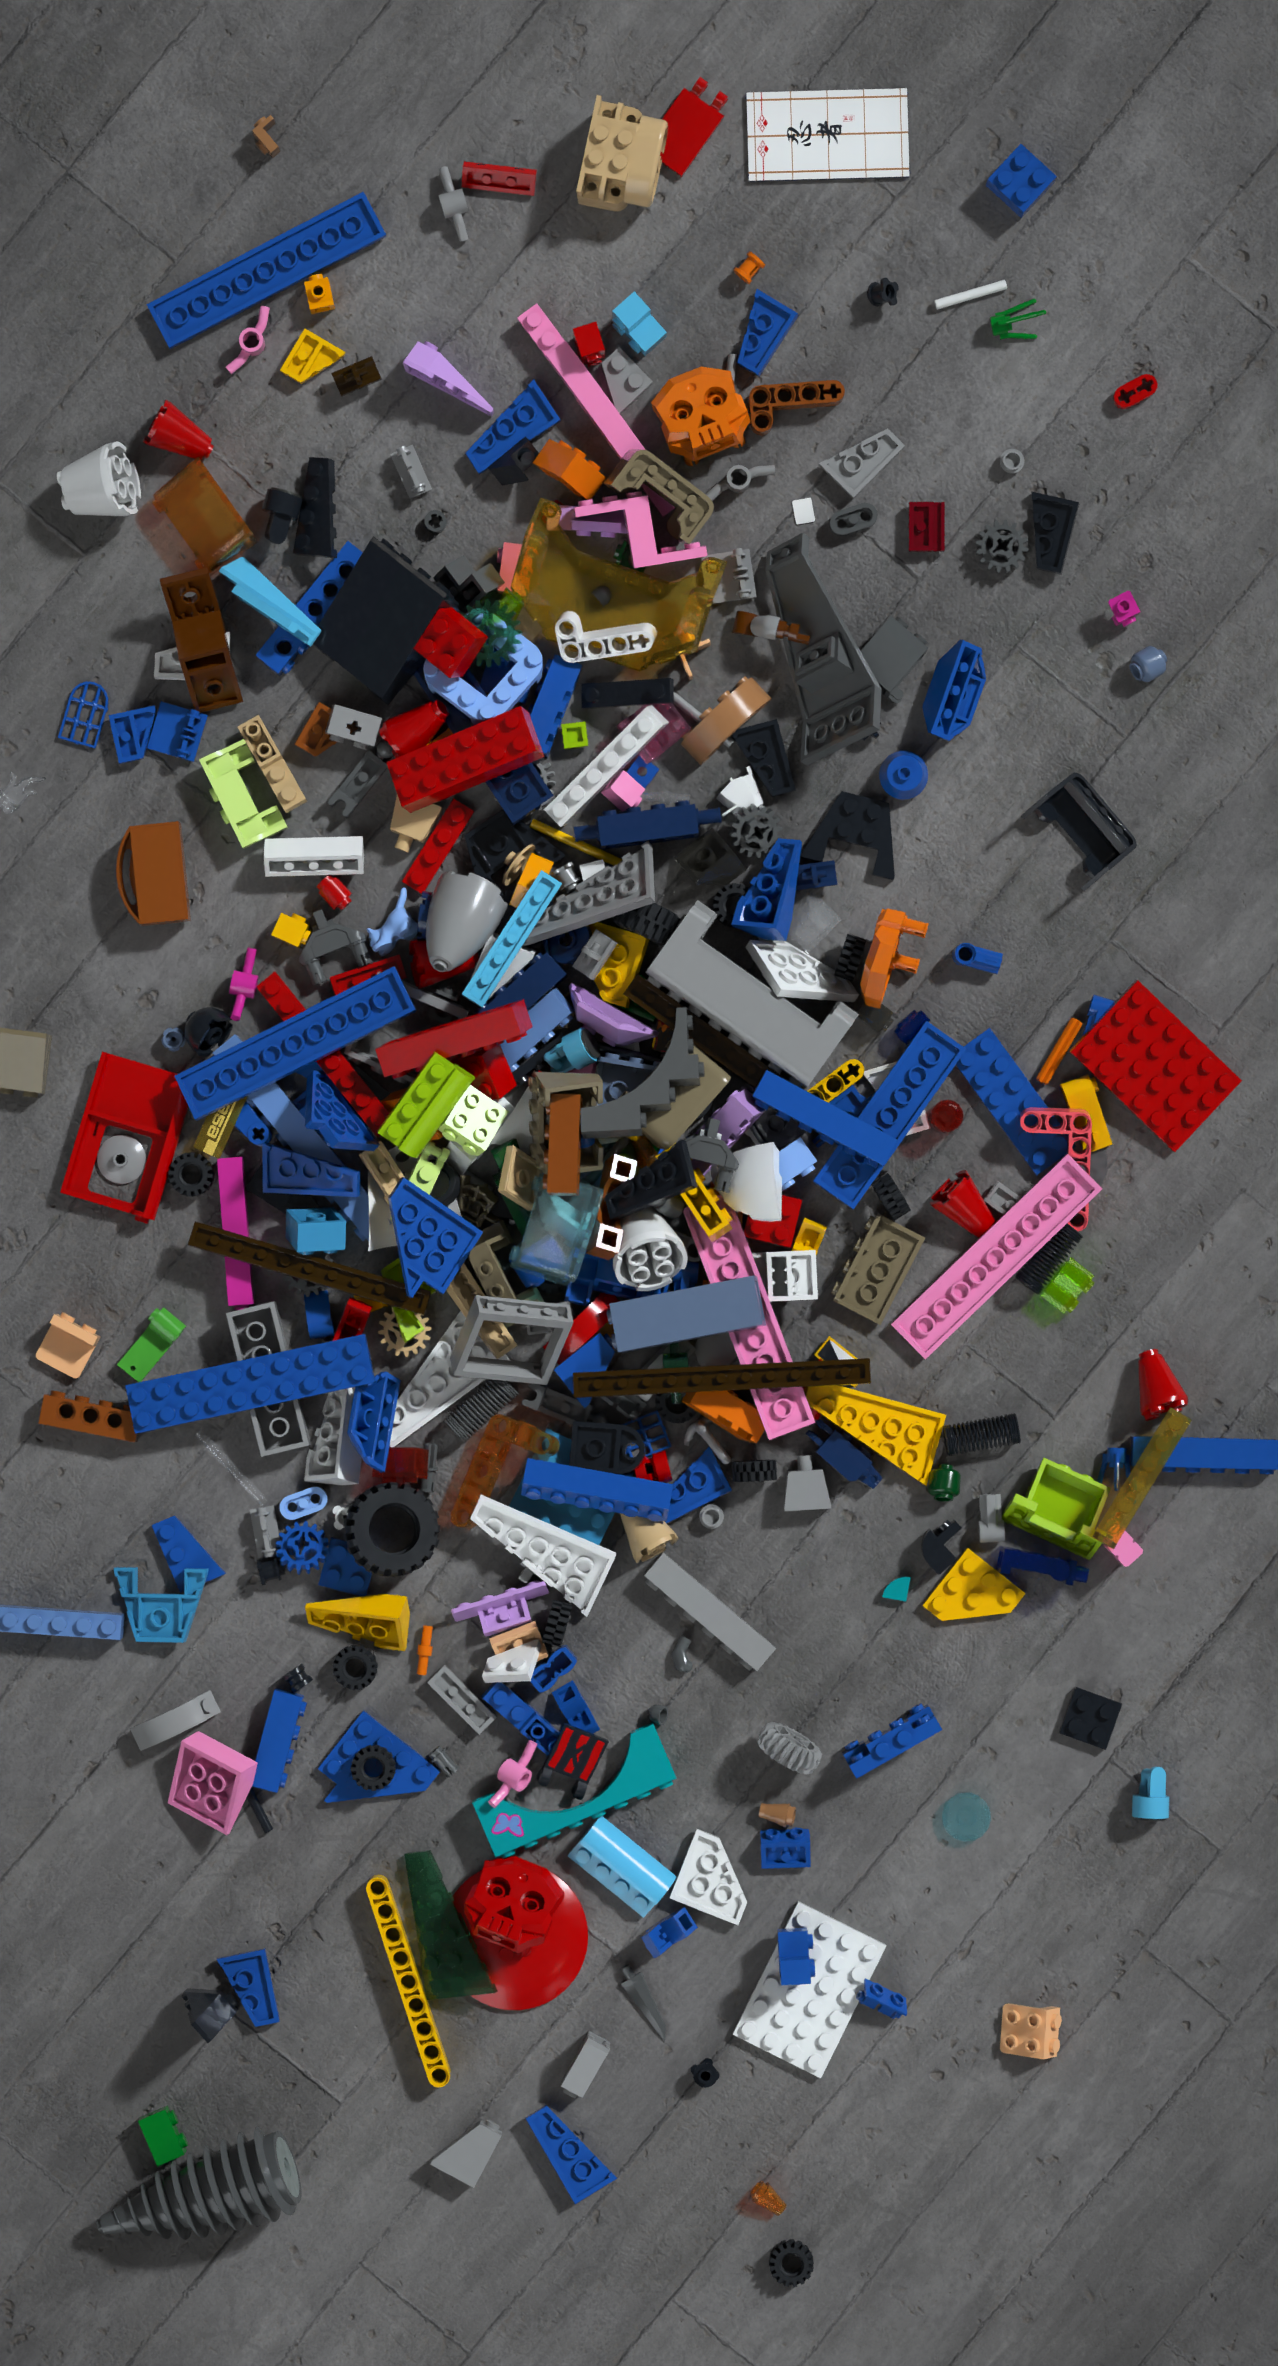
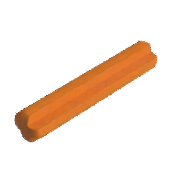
M1076 1018L1069 1020L1036 1077L1039 1082L1045 1085L1049 1083L1082 1026L1081 1021Z

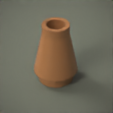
M761 1803L759 1818H764L785 1828L794 1824L796 1807L791 1806V1804Z

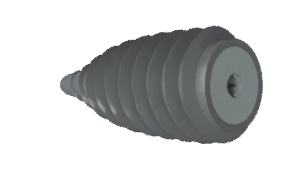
M256 2126L254 2139L248 2140L242 2132H239L237 2145L233 2147L223 2138L220 2143V2152L214 2153L208 2145H205L203 2159L199 2161L189 2152L187 2155V2166L183 2169L175 2161H172L171 2174L165 2178L159 2171H156L155 2184L147 2188L142 2183L139 2194L131 2199L127 2197L128 2201L101 2215L100 2219L96 2220V2224L100 2234L142 2232L145 2236H150L153 2231H157L162 2238L169 2239L174 2230L180 2238L186 2240L190 2237L192 2230L199 2237L205 2238L208 2236L210 2228L217 2234L223 2235L226 2233L228 2225L236 2231H242L246 2220L255 2227L261 2225L264 2216L269 2221L276 2222L280 2217L281 2210L287 2215H293L297 2204L301 2201V2182L297 2164L286 2138L280 2131L265 2135L262 2129Z

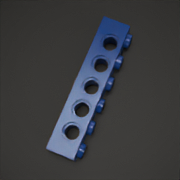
M349 541L337 553V558H333L295 605L316 626L319 625L336 595L334 597H327L324 593L326 587L334 585L338 588L339 592L347 579L340 576V570L345 566L354 568L363 553ZM314 604L322 606V613L318 616L309 614V609ZM278 626L257 652L256 657L281 676L283 672L287 674L293 668L295 657L298 654L303 655L309 646ZM284 642L290 643L292 646L291 651L288 654L279 653L278 648L280 644Z

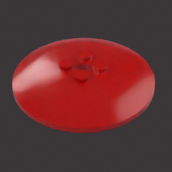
M482 1870L468 1878L449 1901L441 1927V1946L444 1960L458 1985L481 2003L504 2010H525L538 2007L559 1996L578 1975L583 1965L588 1945V1926L585 1912L570 1886L551 1871H549L564 1891V1899L552 1915L551 1928L544 1943L533 1946L528 1956L523 1957L522 1952L518 1955L517 1952L483 1938L472 1936L470 1923L464 1913V1905L472 1886L479 1883ZM495 1891L493 1894L499 1896L501 1892ZM533 1905L527 1906L531 1910L536 1908Z

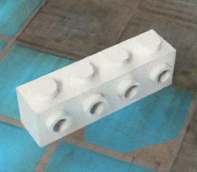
M363 836L265 839V877L364 874Z

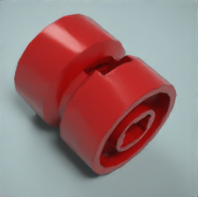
M666 1451L653 1453L651 1458L645 1456L641 1465L635 1470L636 1478L664 1483L673 1481ZM653 1466L654 1473L647 1474L646 1468Z

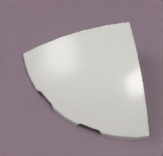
M774 1142L759 1144L733 1152L739 1167L736 1172H733L729 1193L718 1191L724 1202L735 1212L738 1213L740 1211L747 1214L753 1220L781 1221L782 1177L779 1174V1150ZM712 1164L710 1167L711 1176L715 1186L719 1167H717V1164Z

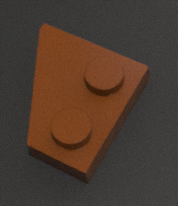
M318 702L294 745L316 757L336 744V741L329 739V734H325L331 708ZM354 722L346 727L350 729V734L358 729Z

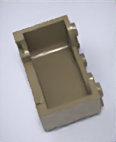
M641 449L629 450L603 484L616 493H625L631 487L638 490L644 483L676 508L666 523L668 533L680 543L690 544L712 515L714 510L712 500L651 452Z

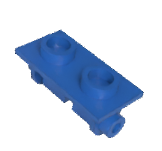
M866 1978L864 1979V1991L859 1990L856 1995V1999L859 2000L860 2004H864L872 2009L880 2004L878 2012L892 2019L900 2018L901 2015L907 2016L906 1997L882 1987L878 1983H874Z

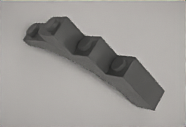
M686 1007L676 1008L675 1029L670 1046L661 1063L650 1077L636 1089L619 1099L598 1106L580 1108L581 1134L583 1139L643 1136L642 1128H647L646 1113L642 1112L670 1111L671 1102H676L674 1086L700 1085V1077H705L704 1062H700L698 1054H694L693 1039H689V1030H693V1017L688 1015Z

